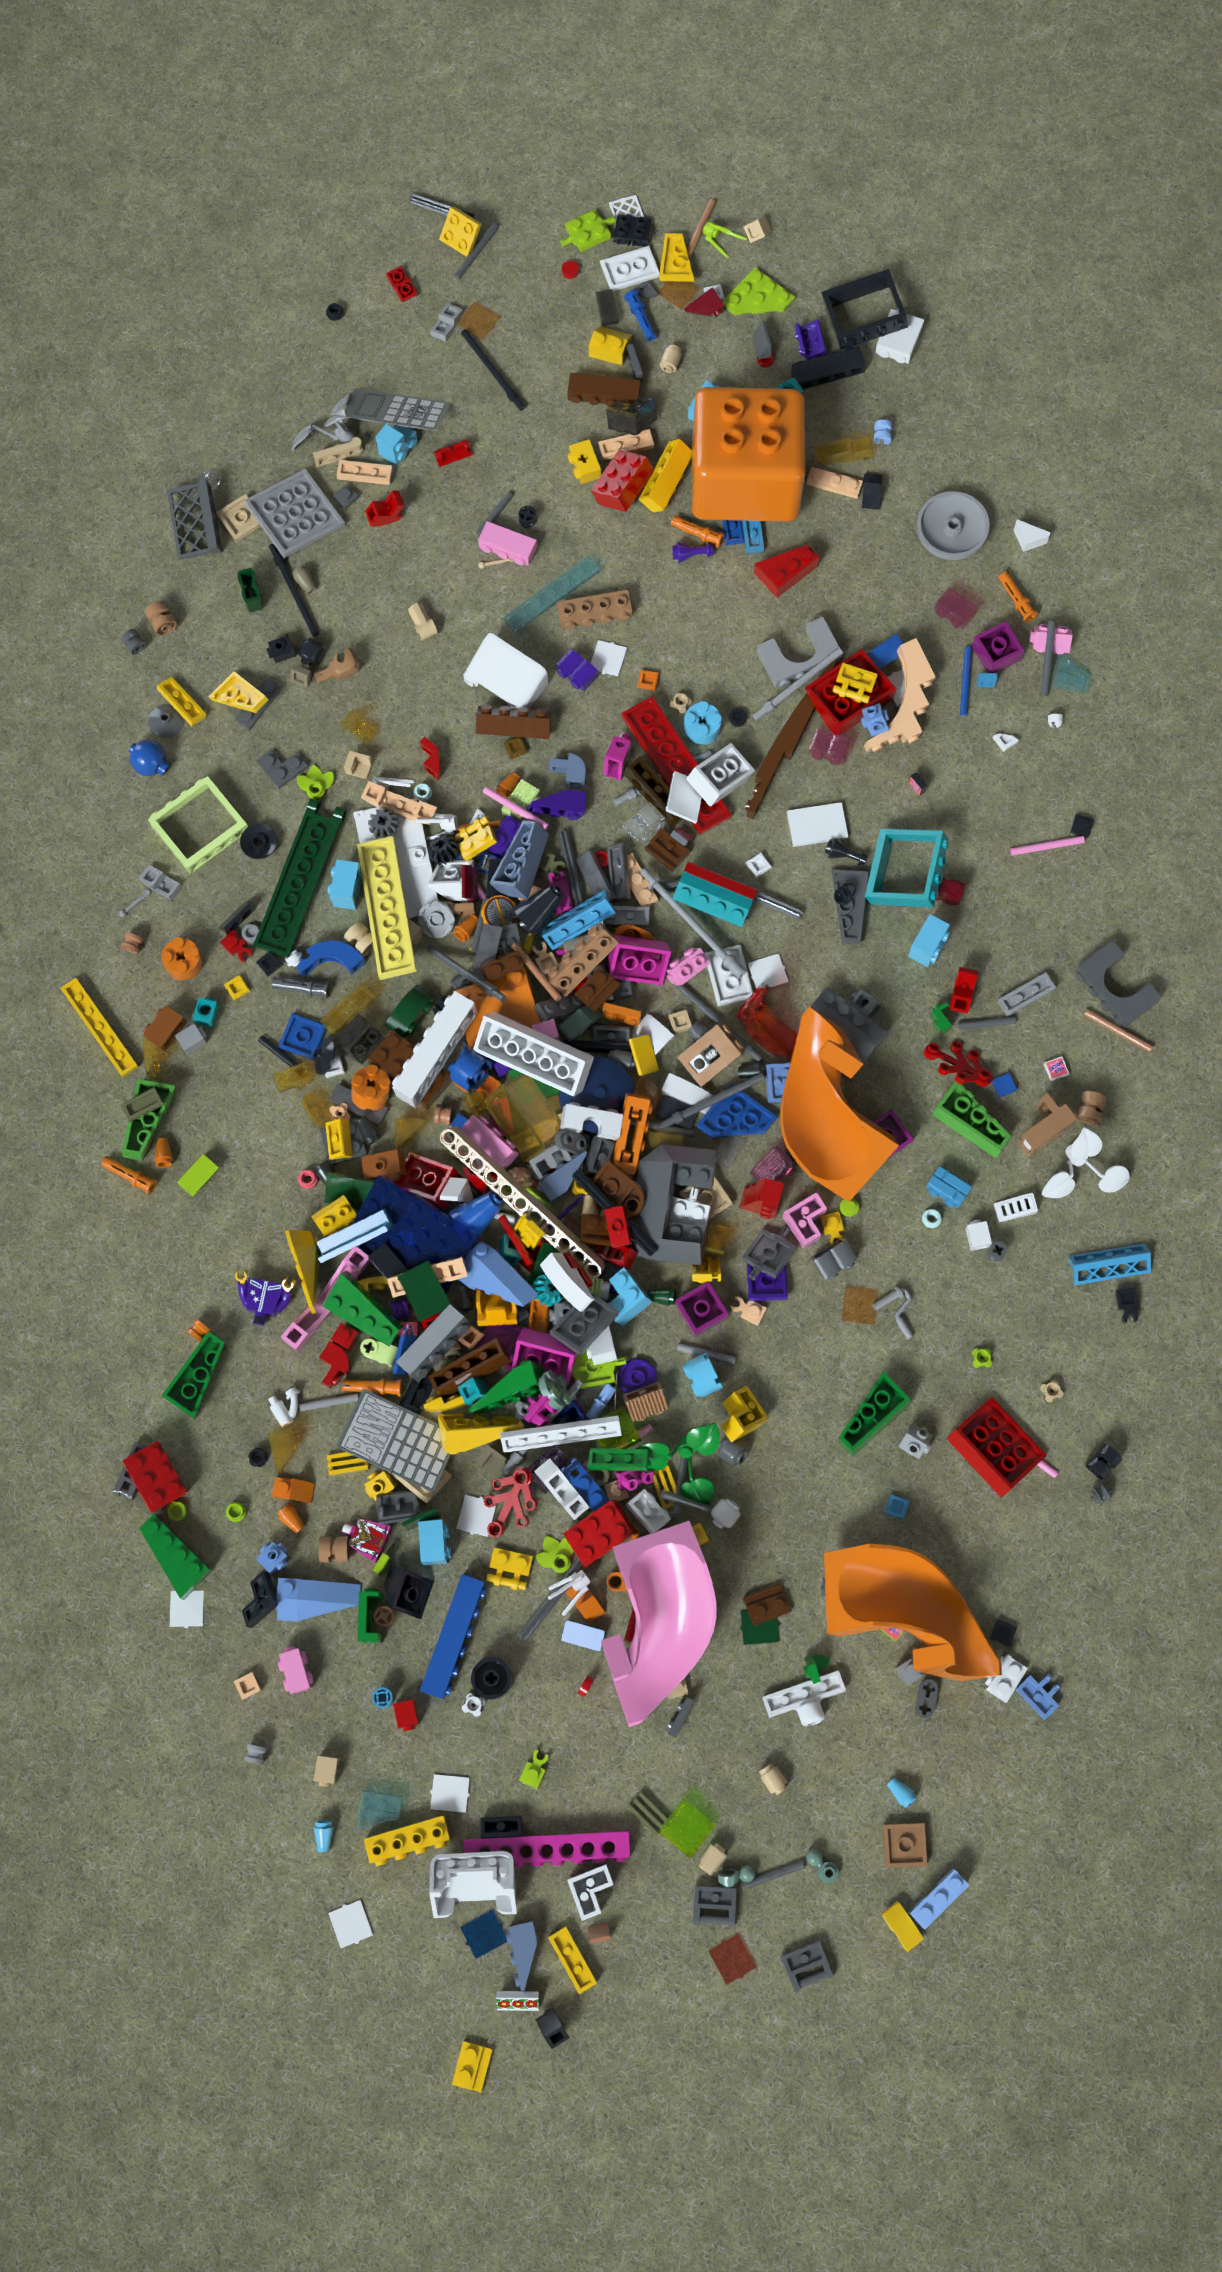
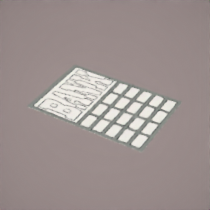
M365 1389L362 1390L336 1445L337 1448L434 1493L451 1455L445 1452L441 1444L439 1424Z

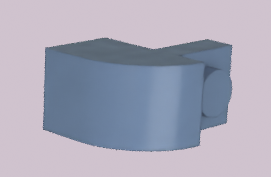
M569 753L568 760L562 757L550 758V772L567 773L566 787L585 788L586 769L583 760L579 756Z

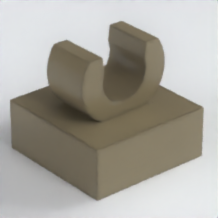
M302 663L301 666H297L294 664L291 668V682L308 688L311 671L308 670L310 665Z

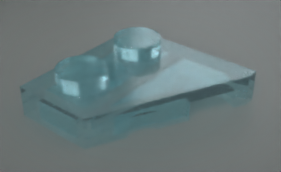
M1057 654L1051 687L1087 694L1091 675L1061 654Z
M362 1790L355 1831H361L371 1826L399 1819L403 1796Z

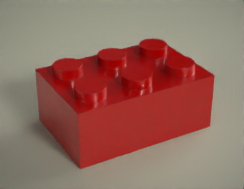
M618 450L591 492L599 505L627 512L654 472V469L646 456Z
M159 1441L122 1460L123 1466L150 1514L187 1494L185 1487Z
M614 1499L564 1532L563 1535L585 1568L612 1552V1547L628 1541L638 1534V1531L618 1500Z

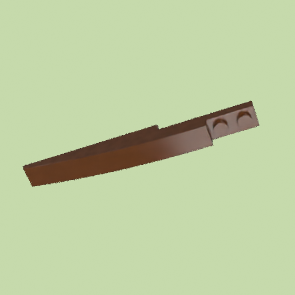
M834 660L829 664L819 677L836 667V661ZM807 693L783 726L756 774L755 783L757 784L753 790L754 797L752 800H748L745 810H747L746 817L754 819L783 758L791 760L816 709Z

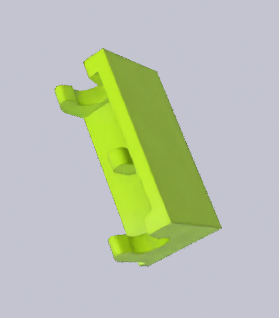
M202 1154L180 1178L177 1184L191 1196H194L219 1167Z

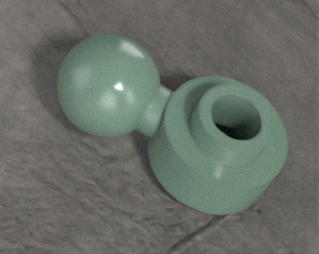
M818 1849L808 1851L806 1855L807 1862L812 1866L818 1867L817 1874L821 1881L824 1883L836 1881L839 1875L837 1866L831 1861H823V1855ZM828 1869L832 1870L830 1876L825 1875V1871Z
M750 1865L741 1867L739 1871L733 1868L722 1869L718 1871V1882L723 1884L724 1887H733L739 1879L744 1882H751L756 1875L755 1869Z

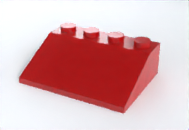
M863 649L805 687L808 696L825 725L836 737L861 722V718L864 717L862 709L878 703L883 707L894 699L897 688ZM842 663L878 674L872 693L866 691L863 693L870 696L868 703L862 701L859 703L855 699L846 696L843 698L833 692L835 685L840 687L843 685L836 682ZM848 686L847 688L855 692H858L859 690L851 686Z
M993 1397L987 1400L946 1438L1001 1498L1047 1456Z

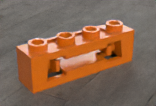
M629 1093L625 1095L620 1137L616 1140L612 1162L626 1174L635 1175L641 1160L638 1159L640 1151L643 1152L645 1140H642L643 1134L647 1133L649 1122L646 1119L647 1115L652 1112L653 1103H650L649 1097ZM629 1113L631 1117L637 1118L631 1145L632 1156L630 1151L625 1150L631 1121Z

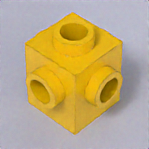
M376 1470L367 1477L368 1481L364 1484L370 1498L373 1497L376 1501V1495L392 1493L391 1490L398 1485V1482L388 1471L383 1470L378 1473Z

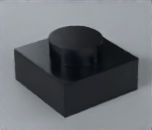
M1076 814L1070 833L1088 838L1094 819Z

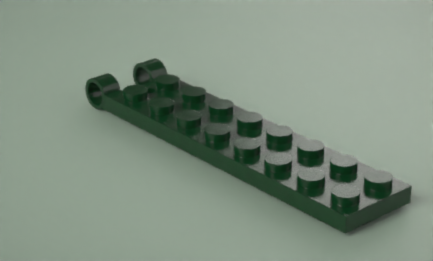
M310 798L253 946L267 952L270 951L283 957L290 956L338 831L346 816L347 809L337 806L332 819L317 815L321 801Z

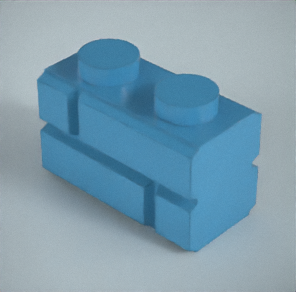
M942 1166L938 1167L926 1186L929 1189L928 1193L936 1198L938 1196L945 1200L944 1203L951 1208H959L973 1187Z

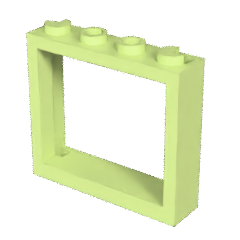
M208 776L204 779H199L193 787L184 790L178 798L169 801L163 809L155 811L148 819L152 828L190 874L239 839L244 830L248 828L246 822ZM209 788L237 823L187 859L159 824Z

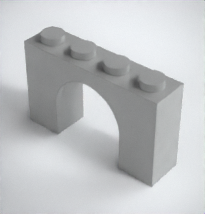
M823 617L806 624V633L815 648V654L808 661L796 663L786 659L774 638L757 645V654L775 688L789 686L792 681L801 678L831 653L840 648ZM842 655L835 660L836 665L840 662Z

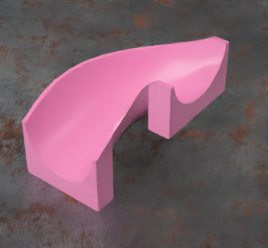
M690 1521L612 1547L635 1611L636 1626L633 1640L627 1649L624 1647L620 1634L601 1640V1644L629 1727L642 1723L687 1676L703 1655L714 1632L716 1622L715 1592L706 1561Z

